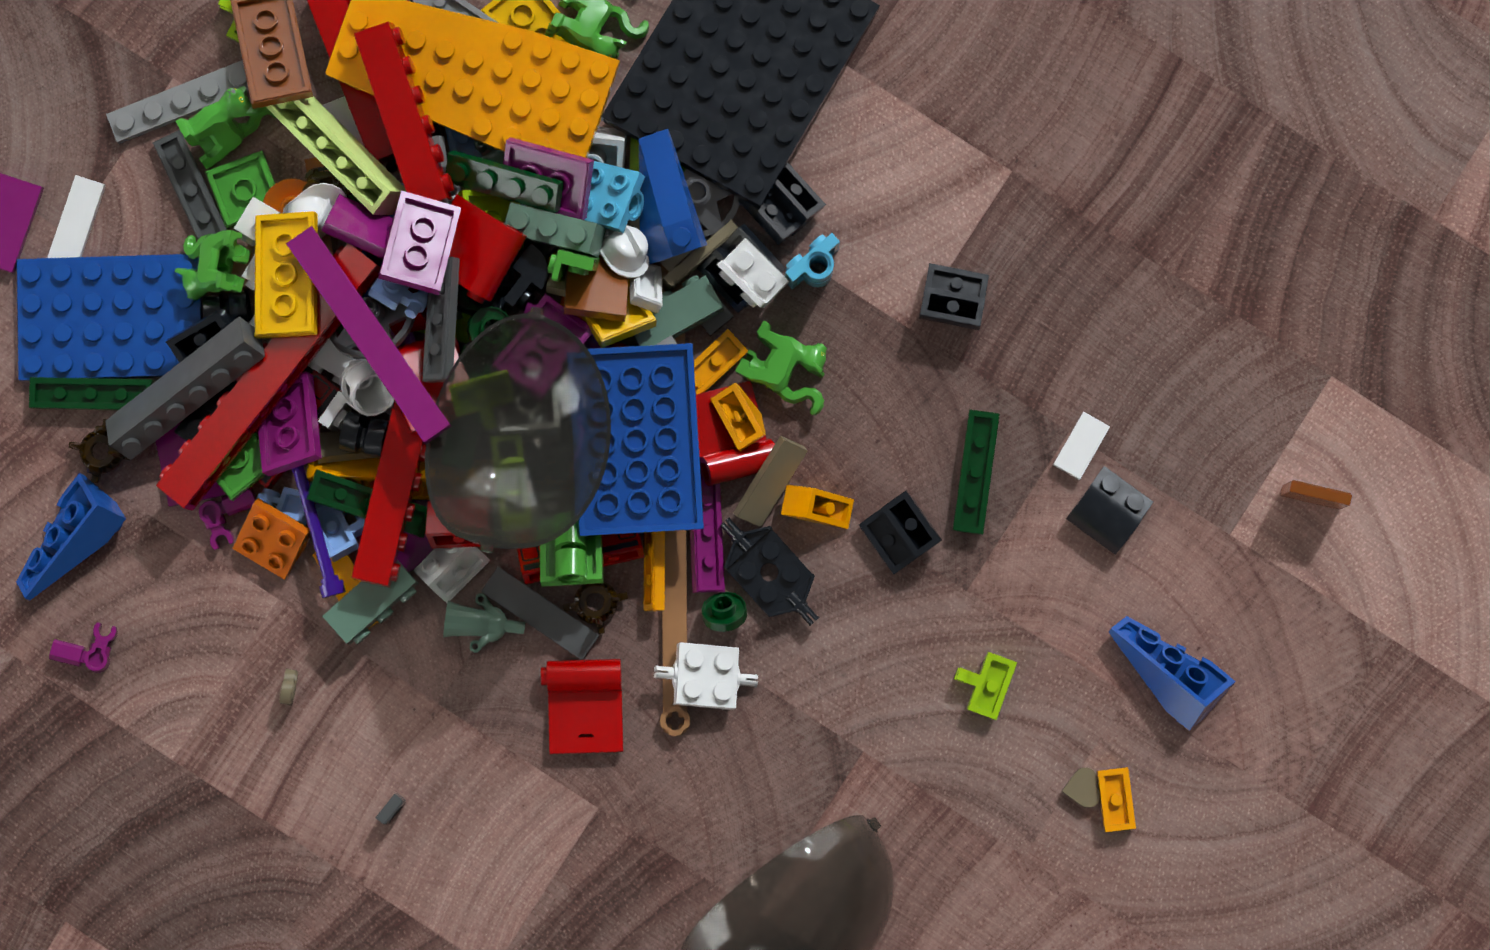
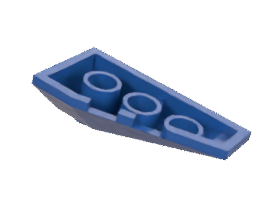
M669 129L639 138V172L645 176L640 189L644 196L643 210L640 215V231L645 235L648 242L647 256L649 258V265L707 246Z
M81 473L76 476L57 503V506L61 507L53 524L47 522L43 530L46 534L41 547L33 549L16 581L24 598L29 601L105 545L121 529L123 522L126 520L117 502Z
M1128 616L1109 630L1111 637L1165 711L1189 731L1210 713L1236 682L1210 660L1202 657L1199 661L1186 654V648L1178 643L1175 647L1161 640L1159 633Z

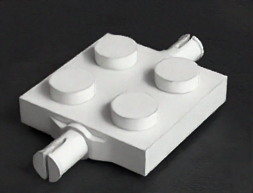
M679 642L673 667L658 665L654 667V672H656L654 673L655 679H672L674 687L673 705L734 710L736 709L739 686L756 688L758 685V681H756L758 679L757 674L740 673L738 666L739 648Z

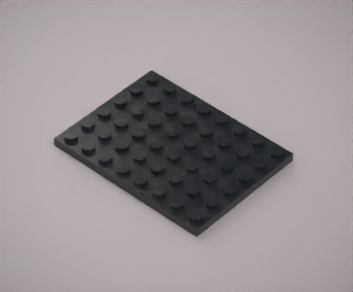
M672 0L603 112L601 121L639 141V138L669 129L681 166L760 209L867 31L880 5L871 0Z

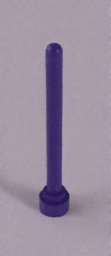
M304 465L293 468L295 482L323 579H320L321 586H319L322 598H327L344 593L346 590L343 580H339L338 575L334 574L315 503L306 500L310 485Z

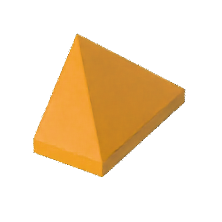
M737 383L732 384L710 398L739 451H742L766 435L761 412Z

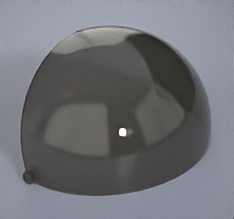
M531 307V311L527 314L512 315L495 322L481 332L467 346L449 372L436 401V405L452 427L426 444V485L436 516L451 533L481 545L480 551L486 553H493L494 548L524 549L537 547L558 538L568 531L580 519L592 502L600 486L608 460L611 437L610 408L605 384L597 364L577 336L560 323L546 318L543 315L544 310L539 307Z
M854 815L836 821L794 844L754 872L718 902L692 929L683 942L681 950H873L887 925L894 896V877L890 857L884 843L877 834V830L882 826L875 817L869 820L863 815Z

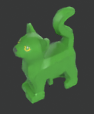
M560 0L559 6L563 8L572 7L577 11V15L573 19L564 14L555 13L544 35L549 37L558 35L570 44L612 58H618L619 49L625 47L627 42L601 35L600 31L610 17H616L621 30L628 37L634 39L643 38L648 33L649 23L643 20L638 27H633L628 13L622 8L612 5L607 0Z
M241 86L238 89L230 88L224 92L218 102L205 106L194 117L188 120L180 118L175 121L188 144L192 147L200 145L204 150L205 155L199 157L206 169L212 167L229 152L238 147L245 137L258 128L263 116L270 115L276 118L266 107L253 109L246 95L247 89L245 86ZM243 116H250L249 120L246 123H238L234 119Z
M222 230L216 234L201 236L197 242L193 235L185 239L183 248L186 255L191 259L199 257L198 270L176 268L174 271L182 275V285L186 290L187 298L197 301L206 295L208 291L216 293L223 290L227 292H242L245 279L231 274L234 262L247 264L251 251L237 243V239L242 238V233L234 230Z
M763 321L757 331V338L771 349L766 361H761L757 358L756 352L749 349L746 358L741 359L735 372L751 383L766 386L786 402L795 404L810 399L812 401L810 414H819L824 406V399L817 389L803 387L792 391L788 384L797 364H801L809 373L823 378L825 375L823 367L826 362L827 347L821 343L805 346L793 337L772 332L771 325Z

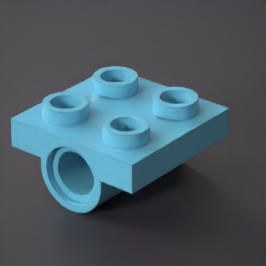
M594 161L587 218L584 220L597 223L606 229L624 233L628 220L635 221L643 210L644 196L640 189L645 176L638 171Z
M833 233L827 237L823 234L820 235L809 245V252L804 257L798 254L786 264L785 277L790 281L788 285L791 289H794L803 280L812 287H823L829 283L834 268L832 256L839 250L840 241ZM814 263H820L825 266L826 270L818 274L814 273L810 266Z

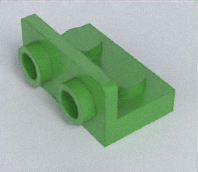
M564 249L558 250V253L552 254L550 258L548 272L552 273L551 280L557 282L563 280L566 265H569L567 270L569 272L588 275L589 271H597L600 259Z

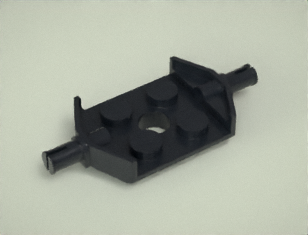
M730 517L726 519L725 522L733 530L724 522L720 527L732 538L733 544L724 568L768 617L795 611L796 614L799 613L811 626L814 622L806 613L814 621L820 618L807 605L808 602L806 601L815 575L808 570L772 530L771 526L744 532L734 524ZM770 563L777 567L778 576L775 580L766 581L762 578L760 571L765 564Z

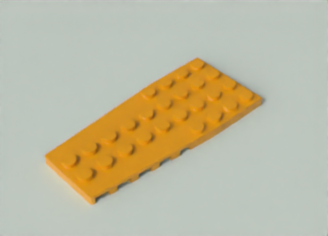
M407 0L350 1L325 72L328 77L374 96L354 33L389 21L395 24V27H400L403 32L405 44L402 45L405 57L410 56L413 62L415 74H412L415 86L419 85L423 92L425 103L421 105L424 114L429 115L432 122L505 152L506 140L511 137L577 156L588 157L620 65V60L534 31Z

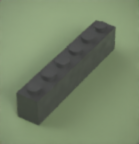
M241 317L236 318L105 421L109 446L132 460L265 357L262 339L254 337L255 327Z

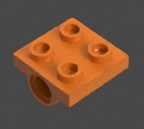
M258 498L253 503L232 549L285 580L295 562L306 548L310 531L305 525Z

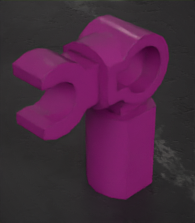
M252 487L234 501L225 495L222 497L221 502L207 501L200 506L199 517L204 522L206 529L211 530L210 544L214 550L220 548L217 542V538L220 535L226 536L229 544L234 543L233 533L225 529L224 524L227 522L224 514L227 513L228 516H232L250 509L256 501Z
M97 622L93 628V635L96 638L95 643H91L89 651H85L86 648L84 646L54 639L49 659L78 667L85 664L88 669L95 673L104 672L110 665L109 655L111 648L109 644L117 637V627L112 626L108 636H101L102 624Z

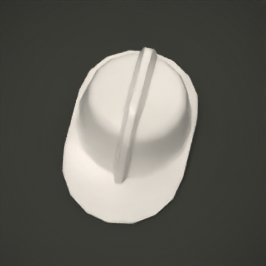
M314 184L290 201L283 208V213L315 211L318 213V235L322 239L326 233L321 230L339 194L345 197L347 195L341 188L333 184Z
M626 225L624 233L606 229L600 254L612 271L626 278H638L649 268V258L647 256L648 242L640 230Z

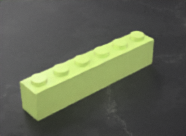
M314 96L266 106L373 215H393L396 211L401 190L406 192L405 187Z

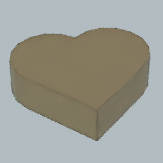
M286 668L280 693V704H293L298 679L297 670Z
M1090 768L1078 769L1061 792L1083 807L1091 808L1095 806L1100 799L1099 790L1095 787L1097 783L1096 773Z

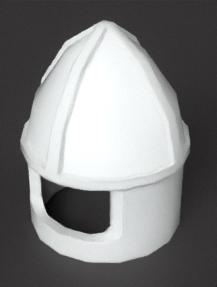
M366 359L349 362L341 378V391L345 399L359 413L366 416H374L385 412L392 405L394 399Z

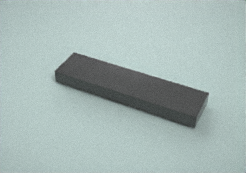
M178 130L152 142L197 239L207 234H216L222 230H227L181 131Z
M449 257L439 295L432 293L427 295L423 382L453 381L459 258Z
M499 566L481 590L482 593L581 660L584 659L599 637L593 630Z

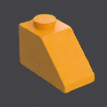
M787 485L781 515L848 529L854 499L816 488Z

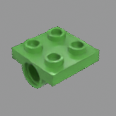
M563 516L557 518L554 524H540L541 586L604 583L603 535L580 536L578 516Z

